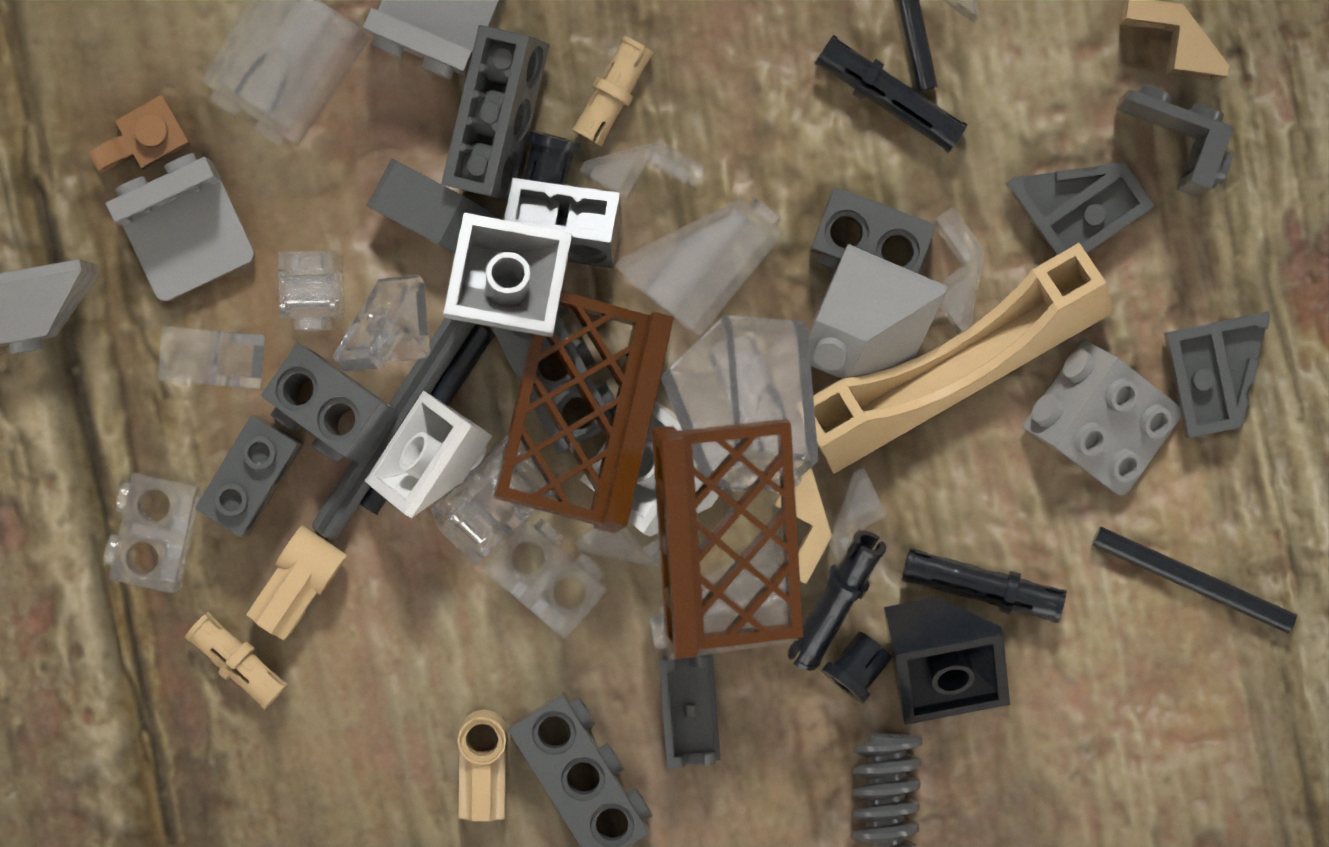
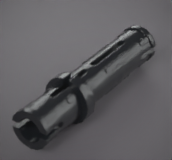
M833 34L814 64L818 67L821 66L855 90L852 94L860 100L864 96L949 153L968 124L964 121L961 122L928 100L924 95L916 92L882 68L885 65L877 58L873 62L837 39L838 37Z
M866 530L855 532L841 561L837 566L834 564L830 567L825 577L827 585L803 625V637L796 638L787 652L791 660L801 651L793 663L797 667L807 671H812L819 667L826 650L836 636L854 602L858 598H864L870 586L868 579L886 551L884 541L879 542L875 550H872L880 538L878 535Z
M911 547L901 581L921 584L936 590L998 606L999 612L1010 614L1011 610L1037 616L1057 624L1063 611L1067 590L1044 586L1021 579V573L1010 571L1007 575L971 564L928 554Z

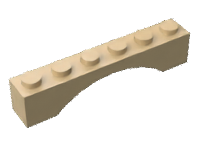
M1077 243L1032 269L1017 288L998 306L948 342L892 368L863 376L843 378L796 405L797 410L809 434L833 474L1114 313L1107 283L1081 244Z

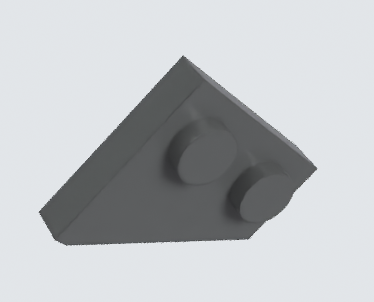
M1125 162L1025 177H1013L1005 183L1055 256L1077 243H1080L1085 252L1088 253L1155 207Z
M1269 311L1164 333L1185 438H1193L1242 427L1249 403L1247 400L1249 389L1255 380L1259 364L1257 359L1265 329H1268L1270 323Z

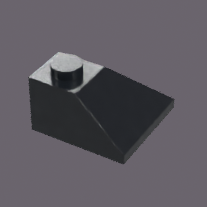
M938 597L908 601L903 604L884 607L888 642L893 657L892 663L905 725L1010 705L1004 636L1001 626Z

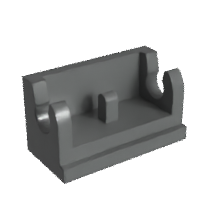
M713 652L699 653L696 657L676 659L674 655L659 656L667 769L683 768L689 764H703L704 766L716 764V761L721 760Z

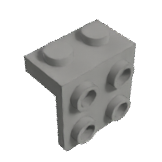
M381 0L378 10L370 9L363 29L369 36L374 37L371 46L387 54L401 58L403 51L423 58L420 67L436 75L451 79L453 72L467 77L478 26L489 27L500 0Z
M194 153L182 156L164 166L167 174L147 183L145 176L120 185L115 189L118 197L106 202L114 223L124 227L155 296L163 301H170L251 263L255 257L254 248L213 161L205 156L197 160Z
M1083 339L1077 349L1066 359L1063 369L1044 396L1035 403L1032 413L1024 422L1022 428L1035 438L1064 454L1114 493L1125 495L1130 491L1178 423L1181 414L1180 407L1121 359Z

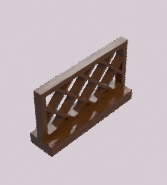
M561 291L559 305L571 308L583 328L562 341L559 340L555 332H553V337L531 334L493 498L593 524L594 529L615 534L627 527L674 317L654 311L647 315ZM587 313L600 316L601 318L592 322ZM609 320L632 325L628 347L612 356L596 328ZM588 334L603 361L580 374L564 347L583 335ZM544 337H546L551 347L541 352ZM555 352L571 380L547 393L536 371L539 361ZM626 355L623 370L621 371L616 361ZM607 367L619 387L616 399L600 408L584 380ZM575 385L591 413L568 427L552 398ZM533 388L539 399L529 404ZM543 404L559 432L536 446L525 429L524 423L526 414ZM614 407L611 422L609 423L604 412ZM595 418L607 440L604 451L588 460L572 432ZM563 437L579 466L556 479L539 451ZM521 440L527 451L517 457ZM531 456L547 485L532 494L509 488L514 466ZM602 459L599 474L597 475L592 465ZM584 471L595 490L591 509L572 505L559 484ZM551 490L557 500L541 497V495Z
M778 419L678 431L674 426L652 428L666 644L676 659L698 656V650L802 638L803 624L791 422L788 419ZM777 435L778 455L764 471H761L742 455L757 437ZM741 439L735 447L726 442V440ZM717 442L729 454L713 473L707 477L694 467L692 444ZM737 460L758 476L738 501L734 500L717 486ZM778 470L780 474V485H778L774 480H772L773 476L778 472ZM695 477H697L700 481L703 482L702 486L696 492ZM768 484L781 495V509L765 525L746 508ZM711 491H714L730 504L732 508L711 532L697 520V507ZM742 514L759 528L761 532L745 551L739 555L720 538ZM781 525L783 526V539L775 533ZM698 530L707 537L700 546ZM771 538L784 549V562L769 579L749 562ZM715 544L735 560L716 585L706 579L700 571V562ZM745 568L764 583V586L743 609L727 596L724 591ZM784 578L786 579V592L778 587ZM701 584L710 590L703 600ZM772 592H775L787 602V624L764 626L753 617L754 613ZM718 598L739 614L725 631L704 633L703 616ZM747 622L754 626V628L742 629Z

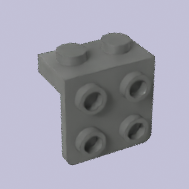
M1141 85L1140 90H1128L1119 98L1116 110L1195 139L1176 190L1197 197L1212 188L1214 189L1217 183L1222 185L1234 156L1233 153L1226 151L1234 127L1222 122L1224 114L1199 104H1193L1191 109L1176 106L1170 103L1172 99L1171 94L1152 86Z

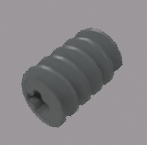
M893 733L865 734L869 736V742L854 746L853 752L867 757L868 763L853 768V774L867 779L868 783L865 786L853 789L852 796L867 801V807L851 811V817L865 822L866 828L852 832L850 838L872 846H916L917 844L903 838L919 832V824L904 816L920 810V803L913 798L905 796V794L920 789L921 782L919 779L905 773L921 767V759L906 751L922 745V738L915 735Z

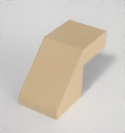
M1125 0L1122 3L1119 24L1172 32L1167 74L1219 82L1228 77L1230 65L1184 4L1158 0Z
M798 457L794 464L796 517L810 524L798 547L800 581L807 584L831 540L832 534L811 463ZM778 494L776 500L773 503L775 506L781 508L780 494Z

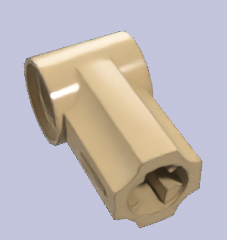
M302 525L279 556L275 564L278 568L246 615L267 632L282 640H286L305 614L306 609L316 594L321 595L329 585L347 555Z
M477 710L469 714L463 721L457 740L459 747L458 819L493 821L502 820L506 817V746L508 730L503 718L491 710ZM480 724L489 725L497 733L498 742L490 749H477L468 738V732L472 727Z

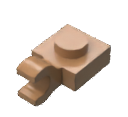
M160 95L115 120L122 135L95 147L88 154L98 171L102 174L116 168L134 156L140 167L144 170L190 143L165 98Z

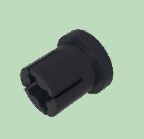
M530 130L527 141L531 142L532 145L523 179L566 185L573 155L580 154L582 143Z
M859 631L834 663L828 661L821 671L845 693L864 704L870 696L867 690L893 657L875 640Z

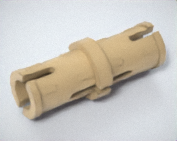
M623 36L622 42L602 78L598 76L595 78L592 84L595 90L576 125L572 128L574 133L581 135L582 138L599 147L603 146L604 140L623 106L629 107L634 97L630 93L649 59L654 54L650 49H644V45L626 36Z
M209 612L204 614L185 635L188 641L200 649L220 668L218 671L219 675L225 680L231 678L260 704L264 710L276 700L288 685L253 654L255 648L247 641L242 644L233 637Z

